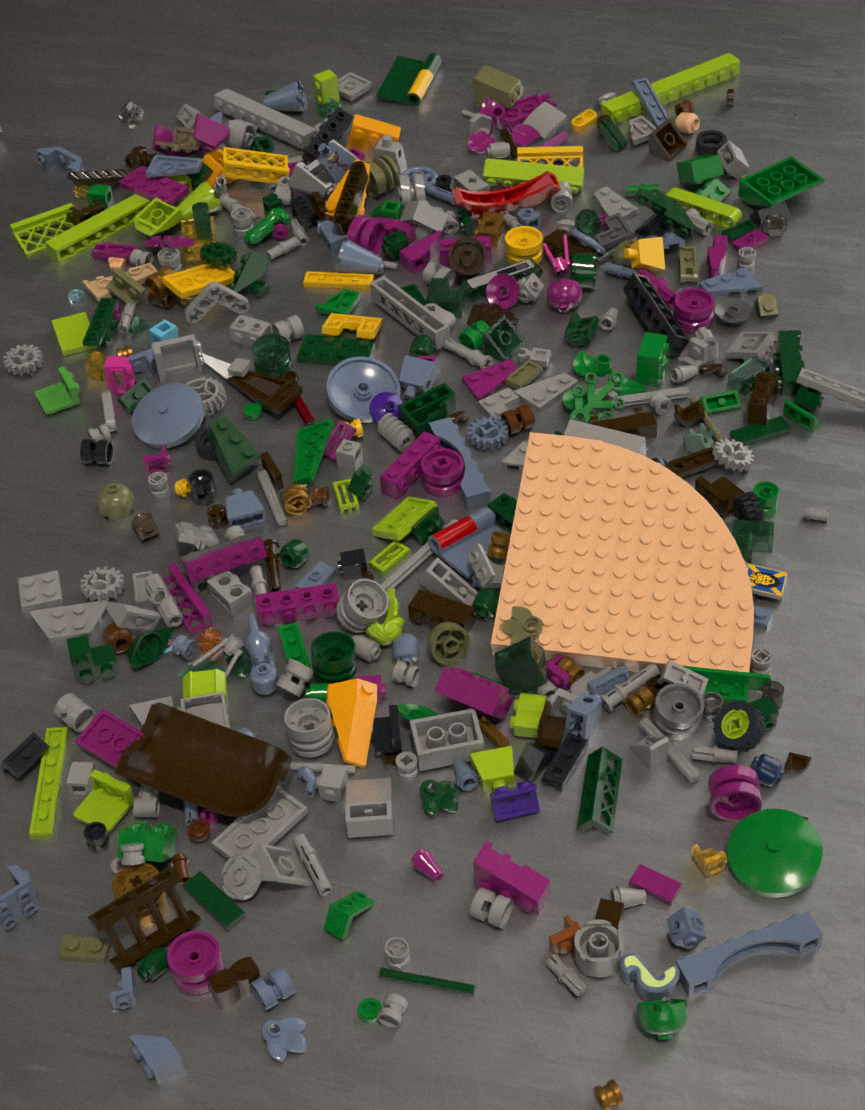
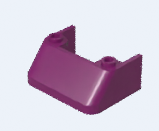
M197 113L193 139L200 142L199 150H192V153L183 152V149H181V152L172 151L171 147L170 149H161L160 145L155 144V141L173 142L174 132L159 125H155L152 150L167 156L189 157L193 154L212 152L230 136V128Z

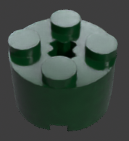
M572 253L570 279L578 282L579 287H582V289H595L596 279L593 278H597V268L594 265L597 264V254Z

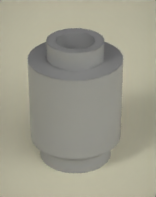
M490 143L486 147L487 157H490V159L507 158V156H510L509 143Z
M354 635L352 637L356 644V656L368 662H372L380 656L381 649L378 642L363 635Z

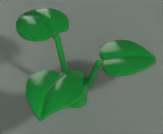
M581 350L574 359L573 370L582 376L593 372L598 377H604L606 374L610 375L612 373V368H609L611 359L604 354L597 355L595 359L584 350ZM624 377L623 383L619 387H613L612 390L618 393V396L642 393L646 391V387ZM572 390L563 395L562 402L566 408L574 411V396ZM575 390L576 394H581L580 391ZM587 391L582 395L583 408L588 404Z

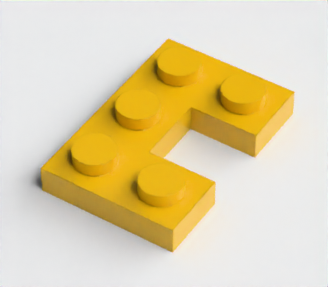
M331 313L322 326V334L337 336L346 328L356 331L357 337L365 340L374 339L383 325V318Z

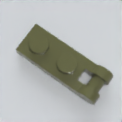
M697 246L679 248L680 283H686V281L698 282Z

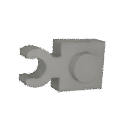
M533 347V350L530 351L527 348H520V354L517 355L518 361L526 362L530 360L542 367H547L551 358V350Z

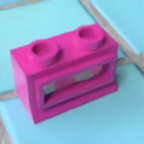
M108 356L104 365L108 389L112 395L124 394L137 383L133 375L134 366L131 365L130 357Z

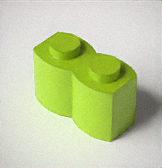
M520 693L519 699H515L514 712H516V715H512L510 721V729H514V736L538 739L539 720L547 701V696Z

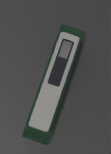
M528 258L464 280L459 286V291L467 301L475 302L487 298V285L498 274L511 275L518 281L532 273L539 279L543 274V270L534 259Z

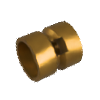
M164 266L156 271V273L147 277L145 285L150 293H159L170 290L162 283V277L173 274L174 271L170 267Z

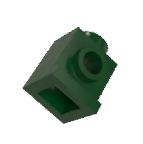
M275 193L262 198L264 214L266 216L273 208L280 207L282 209L284 207L282 200Z
M801 385L793 404H800L806 409L816 410L817 407H822L825 398L822 397L823 394L818 390Z
M362 465L354 472L347 490L364 500L372 492V487L375 483L373 478L376 472L370 467Z

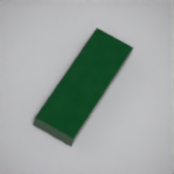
M782 416L769 419L767 425L752 424L730 431V438L734 439L735 442H742L743 446H747L790 433L791 427Z
M201 871L182 884L183 889L227 931L246 917L245 912Z

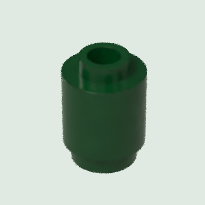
M163 946L158 949L155 948L137 962L138 969H136V972L142 980L152 982L169 968L167 960L168 950Z

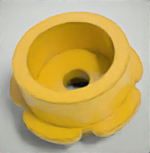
M181 479L175 483V492L178 496L185 498L191 492L189 482L186 479Z

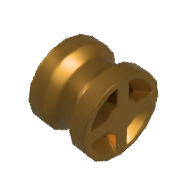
M130 345L123 349H115L119 357L133 355Z
M613 1079L609 1080L605 1086L598 1085L593 1088L595 1098L602 1110H609L613 1105L619 1106L624 1103L622 1093Z

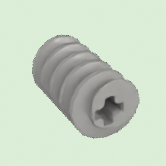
M387 413L380 419L377 426L379 434L392 443L399 451L404 452L415 441L413 431L395 417L393 413Z

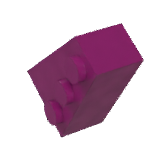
M486 841L473 861L475 889L479 890L483 887L495 892L496 897L501 894L511 898L514 902L513 905L520 907L525 912L539 915L551 894V880L527 865H524L522 868L510 860L511 855L506 852L504 856L491 849L493 844Z

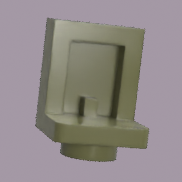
M762 293L757 296L754 303L758 306L760 319L778 316L779 312L775 294Z

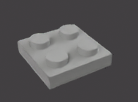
M351 72L338 79L339 95L350 101L355 100L373 88L371 81Z
M58 570L18 578L23 613L63 604Z

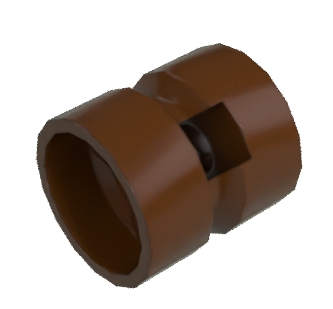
M528 404L516 407L515 411L510 409L501 413V421H505V425H508V435H513L520 432L521 429L526 430L535 426L534 414Z

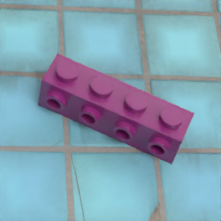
M424 431L380 476L381 493L398 500L422 475V458L432 450L441 449L440 438Z
M337 583L256 594L255 601L259 627L335 616L336 606L339 601Z

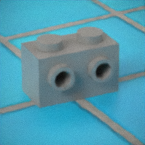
M728 140L717 151L721 155L722 164L728 176H733L738 180L750 169L742 150Z
M239 315L229 327L232 342L262 350L273 337L271 323Z

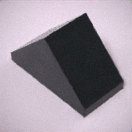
M526 743L514 769V774L533 784L548 767L556 752L547 746H540L537 743Z

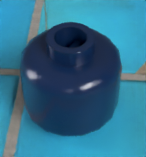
M761 754L759 757L755 756L750 768L757 772L759 783L767 787H772L775 782L780 783L785 772L781 769L782 762L767 754Z

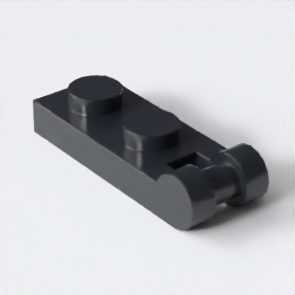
M568 733L546 768L541 782L547 785L553 784L557 789L563 791L569 777L588 748L589 740ZM554 773H559L560 776H554Z

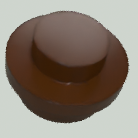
M203 820L193 821L187 830L188 837L194 842L206 840L210 835L209 825Z

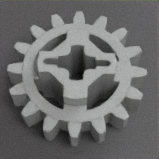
M24 344L23 347L17 345L16 349L10 348L11 352H5L6 356L3 357L5 369L9 373L13 371V375L20 373V375H23V373L30 374L31 370L36 371V367H41V363H43L41 350L38 347H33V344L29 346Z
M727 438L724 441L719 439L715 443L712 455H715L714 459L719 460L718 464H724L726 469L731 468L732 471H735V469H738L740 472L743 469L748 471L752 467L755 458L752 455L753 451L747 450L748 446H743L742 442H735L734 439L729 441Z
M107 566L103 570H100L99 567L95 571L90 570V575H83L84 579L80 580L82 594H84L85 598L90 597V601L98 599V602H101L102 599L109 601V598H117L116 594H122V589H125L124 575H121L120 570L115 571L114 567L110 570L107 569Z

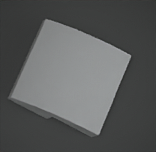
M545 101L526 118L523 124L535 128L540 133L539 138L545 141L556 134V128L568 121V116Z

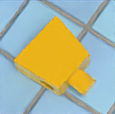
M663 237L635 241L630 245V248L624 249V258L631 259L633 269L640 270L644 268L655 275L665 270Z

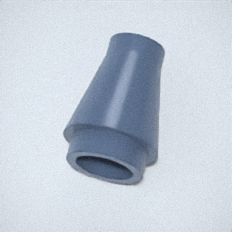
M464 759L456 760L453 763L458 787L464 791L473 790L478 784V775L466 764Z

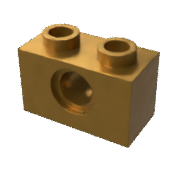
M484 212L483 217L479 219V228L475 230V237L490 236L491 247L498 248L504 230V213Z

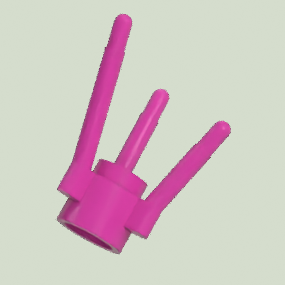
M566 234L563 235L565 259L562 257L554 259L545 243L542 245L556 275L567 272L569 270L568 265L571 264Z

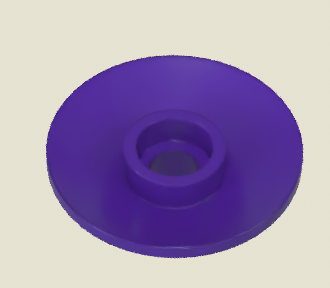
M391 392L379 393L370 402L369 411L371 417L377 423L387 413H393L399 419L398 405L404 403V401L398 395Z

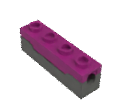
M255 531L181 556L180 561L184 575L192 583L265 558L267 554L263 539Z

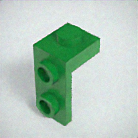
M355 891L329 906L323 929L340 940H344L348 936L353 917L372 907L374 900L367 897L363 892Z

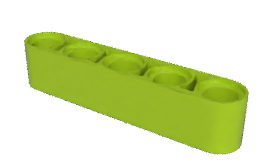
M672 187L665 194L674 200L685 212L690 208H694L698 211L700 217L726 229L736 225L742 218V212L736 207L677 187Z

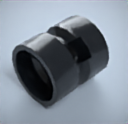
M83 439L80 447L82 463L94 464L97 461L98 464L110 465L113 458L112 441L99 440L97 442L94 439Z
M205 469L192 472L188 477L192 501L198 506L212 504L217 498L213 474Z

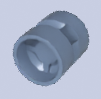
M280 965L269 971L266 978L261 976L250 983L255 999L265 1011L278 1004L279 998L284 1000L296 992L289 975Z

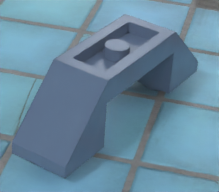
M62 147L36 149L37 161L40 165L50 169L60 163L67 167L68 172L84 171L82 158Z

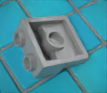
M774 331L741 332L725 353L727 358H743L745 365H762L765 360H769L772 350H776L777 339L775 338Z

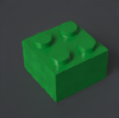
M720 154L703 155L676 163L679 182H686V185L704 183V180L711 181L724 174Z
M645 332L637 354L636 382L641 385L658 387L660 380H664V368H668L669 358L666 357L670 349V343H667V335Z
M134 821V824H127V827L119 830L117 858H123L120 845L144 843L142 856L145 857V861L164 862L175 855L177 828H171L168 823H156V826H149L146 821Z

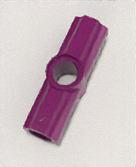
M644 268L638 270L637 274L647 276L669 308H673L677 294L668 287L664 278L657 279Z

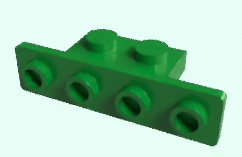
M684 666L708 678L704 694L707 692L718 693L722 696L723 704L726 705L737 700L747 702L748 690L770 691L772 676L769 674Z

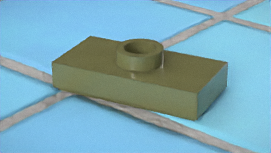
M527 360L505 379V384L515 389L523 388L543 372V367Z

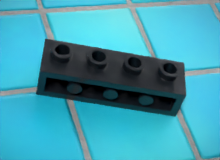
M339 106L335 111L331 110L327 116L328 120L321 123L320 131L318 133L315 132L310 139L312 140L310 144L306 143L303 147L302 159L312 163L321 154L318 151V147L322 143L328 146L329 142L333 139L338 142L350 127L354 118L352 115Z

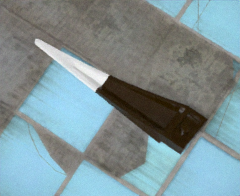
M199 352V355L202 354L204 363L261 405L265 410L269 409L277 415L303 393L301 386L288 379L269 376L251 370L244 377L231 375L227 370L231 364Z

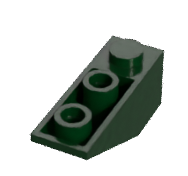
M253 250L248 254H244L240 261L242 263L241 267L235 271L233 275L235 279L229 284L228 288L238 293L264 275L270 261Z

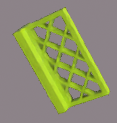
M72 203L10 224L12 237L17 241L27 258L47 251L46 245L42 243L44 240L48 241L53 238L46 236L48 232L56 233L55 236L65 232L62 230L64 226L70 228L75 226L73 223L67 222L70 220L66 217L68 212L72 213L69 209L74 207ZM56 225H60L58 229L51 228ZM44 230L43 235L37 233ZM29 236L27 240L21 239L23 237ZM33 237L40 239L38 243L31 240ZM28 246L36 247L34 250H27Z

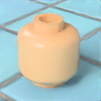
M682 112L676 118L675 126L680 133L693 134L698 130L700 120L694 113Z

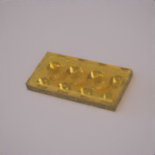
M214 216L181 220L182 236H186L187 239H194V246L183 247L184 266L205 264V261H201L200 258L201 246H204L205 243L209 245L210 242H217Z

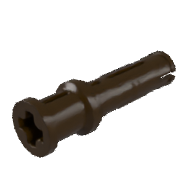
M267 539L263 542L267 557L263 558V562L267 565L268 591H282L279 573L281 557L278 553L280 545L275 539Z

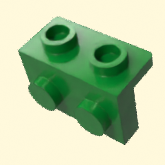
M716 177L712 182L709 180L702 187L704 190L700 189L696 194L721 202L731 191Z

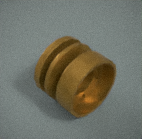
M146 863L123 867L116 873L112 881V891L115 900L159 873L158 870ZM165 892L155 899L162 916L167 908ZM146 905L135 910L134 914L140 926L154 923Z

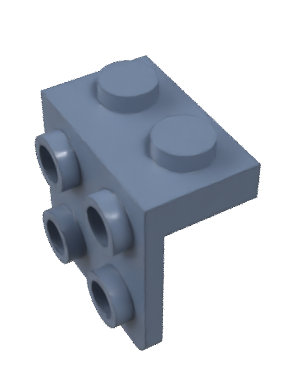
M16 863L8 868L15 887L0 896V932L12 928L17 922L33 914L41 907L36 896L38 892L31 883L32 877L26 869L21 870Z

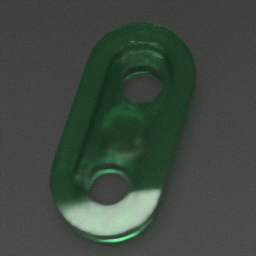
M243 646L241 648L243 653L238 657L231 670L234 675L240 678L246 677L252 669V661L246 648ZM224 652L225 659L229 665L234 654L229 656Z

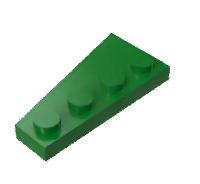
M331 418L297 430L293 483L297 480H304L306 484L314 481L334 424Z

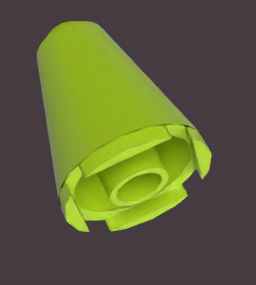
M206 181L201 183L177 206L181 210L183 223L222 210L219 199H216L215 192Z

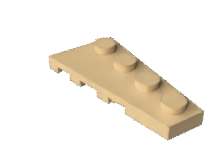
M151 263L129 268L128 272L125 273L139 284H144L145 279L158 270ZM99 276L96 277L97 280L91 282L88 280L82 281L83 287L98 303L101 298H112L115 296L106 289V285L112 280L113 276L106 278Z

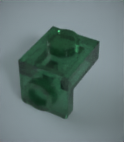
M329 98L323 107L316 105L315 108L318 111L317 114L322 119H325L331 110L335 111L338 106L340 108L343 106L341 103Z

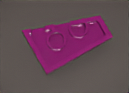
M511 359L462 376V383L478 402L487 394H493L500 385H506L505 379L518 367Z

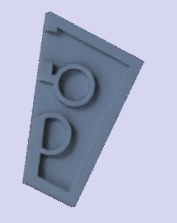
M155 155L146 171V177L199 173L203 162L200 158Z
M746 267L699 282V288L708 291L713 297L727 296L730 292H739L740 294H747V291L756 290V293L763 292V286Z

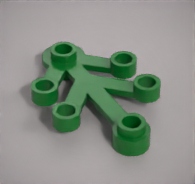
M613 371L608 377L607 384L596 395L595 381L597 376L593 372L587 373L585 382L587 383L588 404L583 408L582 395L584 394V388L580 385L575 386L572 390L575 410L571 413L570 419L588 423L591 422L589 416L597 415L599 421L605 420L603 418L604 414H607L609 419H612V414L609 411H604L602 414L589 413L593 409L614 408L621 410L624 407L625 402L622 398L601 401L613 387H619L623 383V373ZM614 375H618L620 380L616 381ZM588 376H592L594 381H589ZM575 389H580L581 394H576ZM620 401L622 405L618 407L615 402ZM577 415H581L583 420H578Z

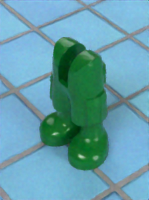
M280 207L273 208L264 219H261L256 226L246 232L244 243L247 245L258 244L274 231L273 225H289L291 223L289 215Z

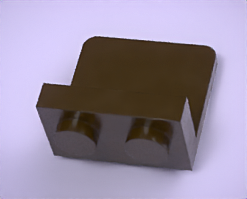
M481 303V305L473 304L466 324L471 326L479 320L484 321L491 328L492 340H496L502 323L518 324L519 319L514 317V313L504 311L502 306L498 304L488 305Z
M702 476L695 479V490L708 501L721 518L733 511L734 506L732 502L734 496L745 493L726 477H721L713 483L708 482Z

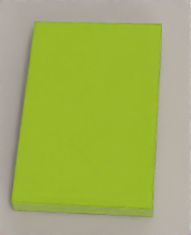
M86 312L51 320L63 356L97 348L96 346H83L82 343L90 325Z
M407 497L370 530L372 536L400 541L412 530L411 527L433 507H438L436 501Z

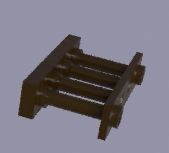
M168 867L87 917L91 925L98 932L105 931L117 955L109 961L118 971H121L122 968L131 967L135 961L181 932L190 930L195 926V923L201 920L200 916L191 909L186 911L175 888L176 884L180 883L182 879L173 868ZM164 892H167L178 915L177 918L166 924L155 902L156 897ZM143 905L147 906L158 930L147 937L134 914L135 910ZM122 918H126L137 940L136 944L126 950L114 928L115 922Z

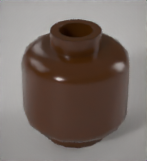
M116 623L108 625L103 632L105 644H112L115 653L127 651L133 641L130 631L126 628H118Z

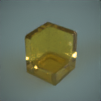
M698 845L692 847V860L706 880L726 871L728 857L723 850L716 853L713 848H709L702 852Z

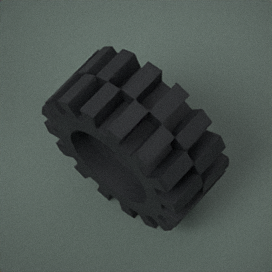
M751 491L734 496L732 502L734 506L733 511L736 513L734 515L737 517L740 527L744 530L761 526L762 522H764L763 508L760 507L761 503L758 501L757 495L755 496V493Z

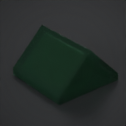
M505 314L482 335L483 355H489L500 362L510 359L526 343Z

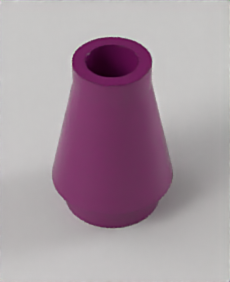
M421 848L412 856L413 868L431 878L434 882H438L444 876L445 872L440 868L429 850L426 851L424 848Z

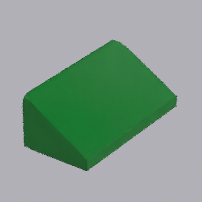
M738 390L702 396L699 399L707 414L742 408Z
M787 399L784 401V416L812 433L821 426L814 415Z

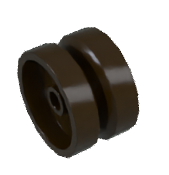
M463 237L452 244L449 250V265L457 276L463 279H471L478 276L484 270L487 252L484 245L478 239ZM466 256H469V257L471 258V260H469V261H468V259L464 260V258H465Z

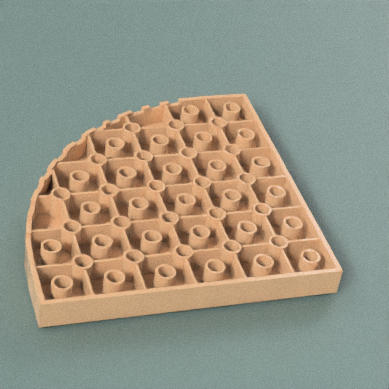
M530 432L491 639L492 655L546 662L561 655L563 658L569 657L574 660L575 665L597 668L610 666L612 669H616L617 665H624L628 671L639 672L650 663H654L660 671L669 660L683 667L690 666L749 672L754 627L751 583L744 559L734 537L708 501L690 484L668 468L631 450L605 443L601 440ZM514 606L529 609L532 616L538 617L543 624L542 632L537 636L531 637L523 644H512V636L505 634L500 628L502 623L513 619L512 607Z

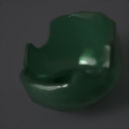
M583 209L575 217V228L587 236L596 235L601 229L602 220L593 210Z

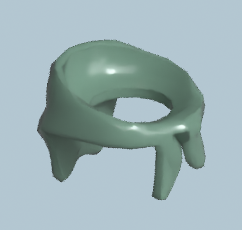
M700 423L699 432H693L690 428L683 437L684 448L692 454L713 447L712 435L716 430L711 429L706 434V427L703 423Z

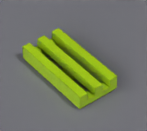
M351 479L332 482L340 513H344L346 509L350 512L352 508L360 510L357 496L351 493L353 503H350L345 488L346 484L349 486ZM338 486H341L346 504L342 503Z
M395 540L368 562L369 568H374L377 573L380 571V574L385 576L411 554L410 548Z

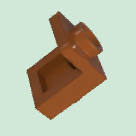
M569 915L564 917L565 930L549 936V950L552 955L566 954L574 948L575 934L578 929L580 930V926L576 921L573 922Z

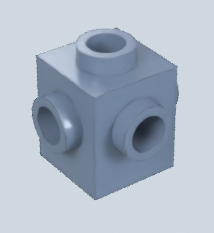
M683 907L666 919L670 930V938L675 945L690 950L697 947L699 943L707 938L704 929L705 925L700 913Z

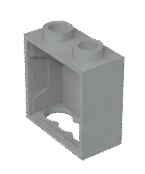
M224 692L180 699L181 706L178 707L179 710L230 728L227 700Z

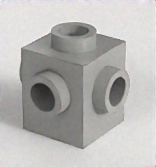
M534 273L517 281L520 288L519 299L526 304L529 301L534 302L539 298V292L545 285Z

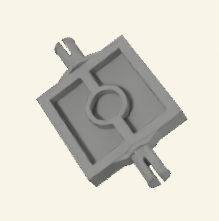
M188 522L174 524L173 531L178 541L194 544L200 550L205 546L210 547L219 543L211 527L201 525L198 528Z

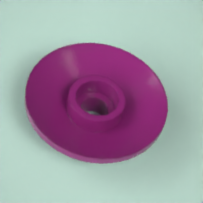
M508 274L494 276L486 288V296L491 305L493 303L502 306V309L512 307L517 302L520 294L518 282ZM504 289H507L506 295L503 294Z

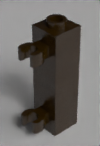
M641 407L633 408L635 415L599 421L597 415L589 416L591 423L588 424L645 437V440L657 438V421L652 411L643 413Z

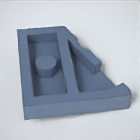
M673 232L665 233L664 236H661L663 237V249H669V246L679 245V248L685 247V240ZM652 235L647 238H657L658 236Z

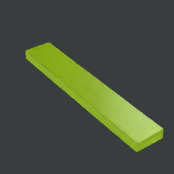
M68 727L46 728L44 742L50 747L41 757L29 830L30 839L53 838L69 737Z

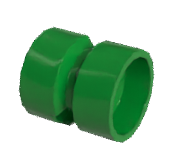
M479 320L471 325L470 328L461 332L458 338L460 344L471 350H478L482 345L492 340L493 334L488 324Z
M759 482L754 486L753 492L761 503L760 507L763 508V519H770L777 514L779 487L772 482Z

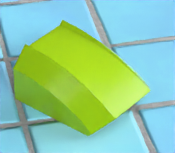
M155 197L134 217L133 221L136 230L149 236H155L175 226L183 219L179 208L171 206Z
M215 668L214 670L189 671L183 676V699L224 692L228 707V687L225 672Z

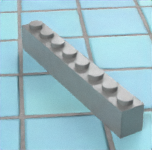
M225 89L214 94V108L235 119L255 124L261 131L300 149H303L306 143L310 144L312 135L317 132V129L232 90Z

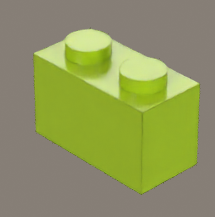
M330 69L313 75L316 103L323 109L340 103L337 75Z

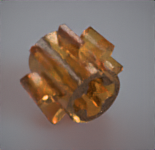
M210 627L208 631L202 630L197 640V643L201 645L200 650L207 653L223 641V638L220 637L221 632Z

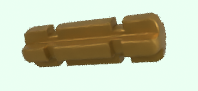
M482 716L478 718L481 731H484L483 733L498 748L510 746V741L505 736H502L503 734L493 723H489L490 720L487 717Z

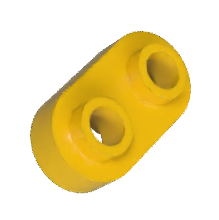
M587 109L571 121L572 130L581 132L596 123L597 113L592 109Z

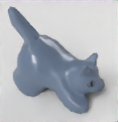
M250 613V633L244 637V646L242 647L244 655L250 657V672L254 666L260 663H269L276 668L270 653L273 650L272 640L266 632L259 630L254 614Z

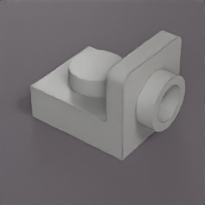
M562 219L557 222V229L570 236V230L578 229V221Z
M696 337L690 339L689 355L683 359L682 363L685 365H696L699 369L700 366L708 361L709 344Z
M558 688L555 694L550 695L548 701H551L550 715L554 716L558 709L567 714L568 706L578 696Z

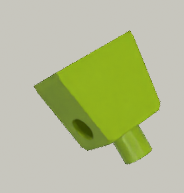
M512 746L470 753L471 769L478 775V783L483 793L495 792L494 788L508 786V789L514 788Z

